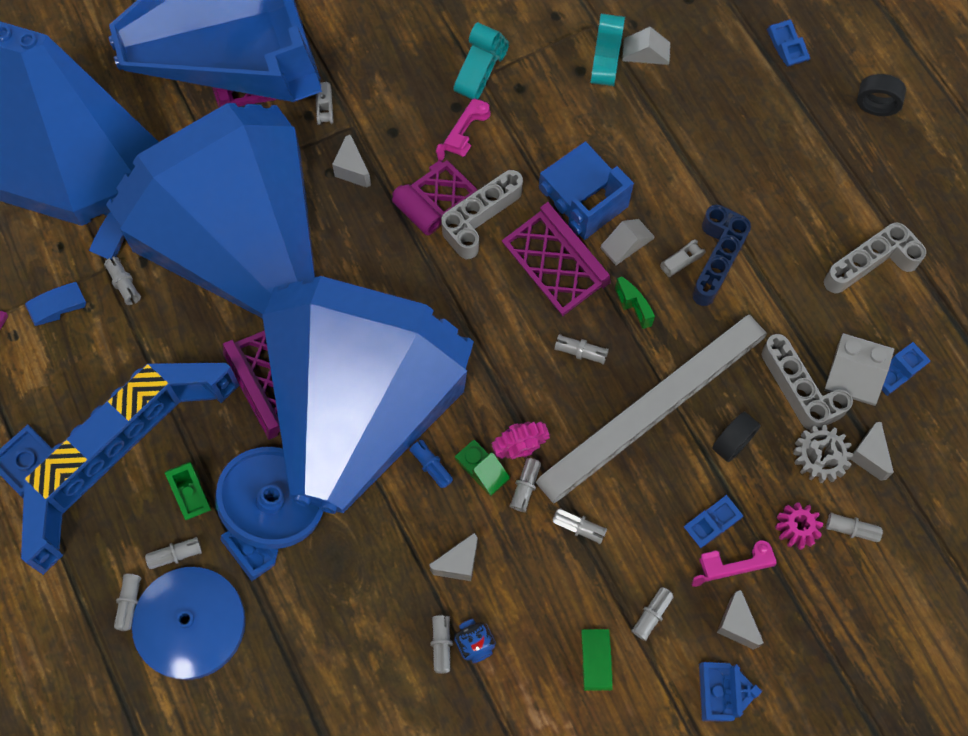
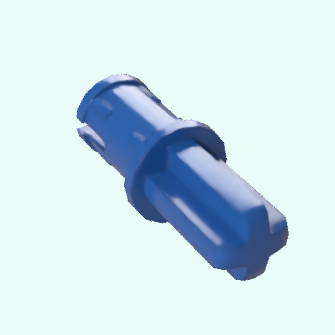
M419 440V443H414L410 448V452L423 466L422 470L428 472L441 488L451 484L453 478L440 463V457L435 456L423 440Z

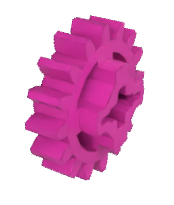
M517 423L509 426L506 432L501 433V437H496L495 441L492 442V448L496 457H500V459L504 457L511 459L527 457L533 451L540 448V444L546 443L545 440L550 438V434L545 423Z

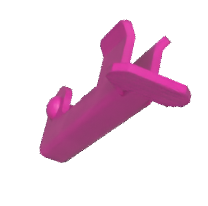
M472 99L445 142L437 146L438 161H443L445 150L462 157L466 155L471 145L468 143L470 138L463 136L473 120L484 121L490 117L491 113L488 103Z
M758 541L752 550V559L722 565L717 550L703 553L700 563L704 575L694 577L692 586L697 587L702 585L703 582L775 566L777 562L771 545L766 541Z

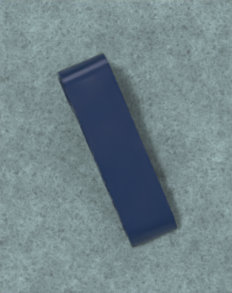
M721 205L710 206L702 222L704 232L719 241L699 276L692 294L694 301L701 306H708L715 300L751 229V223L746 217ZM711 219H717L719 222H713ZM733 229H738L742 233H736ZM723 249H729L732 253H727ZM712 268L719 269L721 273L714 272ZM708 283L711 287L705 292L704 289Z

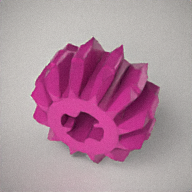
M800 502L795 503L793 508L787 505L783 509L784 513H779L777 516L780 523H777L775 529L783 531L779 536V540L789 539L788 547H792L796 542L799 550H802L805 544L809 547L815 544L814 539H819L822 535L818 529L823 527V523L815 520L819 516V512L811 514V505H807L802 509ZM797 522L801 523V527H800V528H801L802 530L797 529V526H798Z

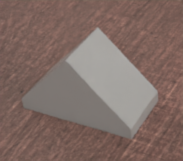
M648 27L624 38L622 61L669 65L670 42L653 28Z
M347 135L332 164L334 175L337 178L369 187L371 186L369 172L351 135Z
M639 219L625 220L617 226L600 248L615 265H618L653 240L655 236Z
M876 422L855 449L850 460L880 481L889 478L894 471L882 422Z
M475 533L429 565L431 573L436 576L471 581L477 549V536Z
M740 590L730 598L717 633L751 649H755L764 642Z

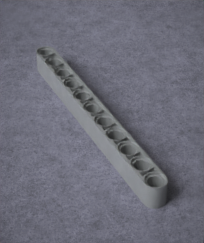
M747 315L538 478L536 484L552 503H556L754 348L766 337L767 332L751 315Z

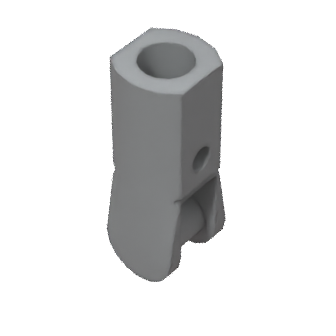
M321 82L322 92L315 94L318 125H321V122L333 124L331 85L328 82Z
M696 239L661 262V269L668 277L673 276L689 264L699 260L706 253L705 249H700L697 245L698 241ZM688 251L691 252V254H692L691 257H689V256L687 255V252H688Z

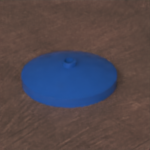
M260 447L241 453L227 464L217 483L215 503L222 523L236 538L254 547L280 549L295 545L307 538L315 530L323 514V511L318 506L311 504L308 507L301 506L291 499L282 448Z
M200 567L175 569L153 581L138 600L132 620L134 644L142 659L158 673L178 680L199 679L222 668L236 653L245 630V610L235 588L220 574ZM190 616V621L184 625L182 623L183 619Z

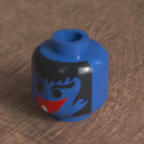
M471 619L459 625L460 631L455 635L454 639L463 659L471 660L474 664L493 654L492 650L496 643L486 623H476L474 619Z

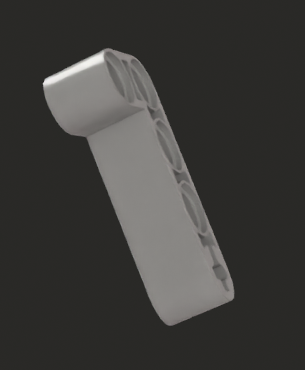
M514 170L504 172L443 214L441 218L442 235L459 256L464 259L474 258L479 251V235L475 229L521 197L523 177L519 172ZM493 197V198H496L497 200H495V201H490V200H488V198ZM469 211H476V212H478V213H476V214H469V213H467V212H469ZM450 224L458 225L455 228L448 227ZM467 241L473 243L470 246L463 245V243Z
M892 223L836 262L824 279V286L832 293H840L889 258L901 270L912 272L925 258L926 248L905 225ZM853 262L858 263L861 267L854 265Z
M774 334L768 338L762 349V358L801 424L808 430L812 426L821 429L823 425L827 426L844 417L853 404L852 396L847 391L840 389L822 396L789 340L781 334ZM783 368L791 369L794 374H787ZM797 390L804 391L807 397L800 396ZM833 401L839 402L843 409L835 407ZM810 412H816L820 419L813 418Z

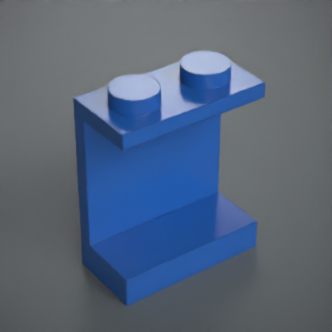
M585 141L540 173L539 188L545 196H549L554 201L557 210L562 214L565 213L569 218L572 199L576 197L582 203L601 188H604L606 191L609 172L612 169Z
M618 166L609 172L605 192L607 198L590 211L576 197L571 201L568 224L571 230L576 235H580L584 240L629 206L634 182Z

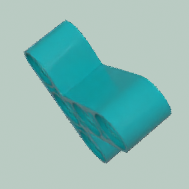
M601 13L591 83L608 86H614L625 22L624 16Z
M479 22L471 30L469 43L472 46L454 85V92L477 100L487 83L496 61L503 60L509 47V42L499 31Z

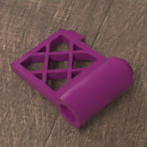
M439 160L429 167V173L412 185L398 186L392 194V202L425 235L434 233L442 224L441 218L445 212L478 191L448 160L444 162ZM447 170L453 176V181L439 180V174ZM423 185H435V194L424 193L420 188ZM438 186L452 187V195L438 194ZM455 187L465 188L470 193L466 196H456ZM437 200L451 201V207L443 211L437 205Z

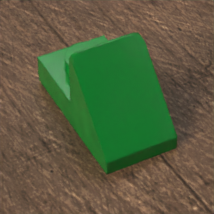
M472 440L455 456V460L490 497L510 480L509 475L493 452L488 454L475 440Z
M191 461L165 471L167 480L185 520L211 510L201 486L199 474Z

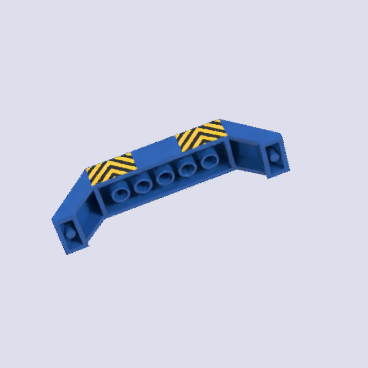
M227 363L146 364L143 368L136 370L123 387L117 388L104 405L95 408L89 419L83 424L76 426L71 431L70 436L63 443L53 447L50 455L41 463L34 465L30 469L29 475L24 478L21 559L44 575L63 556L59 551L63 513L180 402L217 399L222 403L239 387L231 367Z

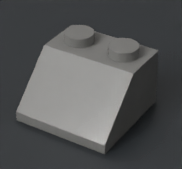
M843 333L835 352L824 391L845 390L852 396V399L876 406L895 348Z

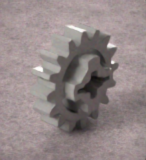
M823 425L820 431L816 426H812L810 432L805 430L801 434L802 438H798L795 442V445L798 447L794 449L793 454L799 456V458L794 463L795 465L802 464L801 474L807 471L810 473L809 480L817 476L820 483H823L826 477H828L830 482H834L837 476L841 478L846 473L845 470L851 467L852 464L847 460L853 457V453L847 452V450L852 445L851 443L843 442L846 437L845 434L836 435L837 428L834 427L829 432L826 425ZM824 447H826V449H825V451H824V452H825L824 458L822 459V461H820V459H821V457H822V455H821V454H822V450H823ZM828 466V467H830V468H832V469H822V468Z

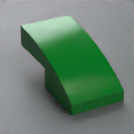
M623 277L617 278L615 291L623 310L634 308L642 329L651 327L655 315L646 299L628 280Z
M581 629L584 691L612 690L609 629Z

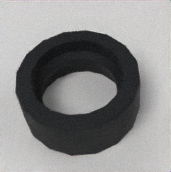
M873 74L861 81L857 103L863 111L869 114L891 116L902 109L907 89L905 84L894 76ZM872 93H883L891 97H877L872 95Z
M744 411L723 431L712 449L725 461L730 462L750 442L761 425Z

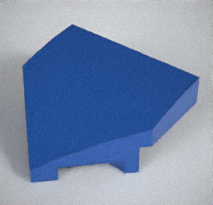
M229 531L221 535L220 540L251 581L275 566L278 549L254 547L239 540Z
M714 662L699 663L702 721H733L735 718L741 717L745 708L762 692L757 685H753L740 672L738 665L732 666L730 663Z

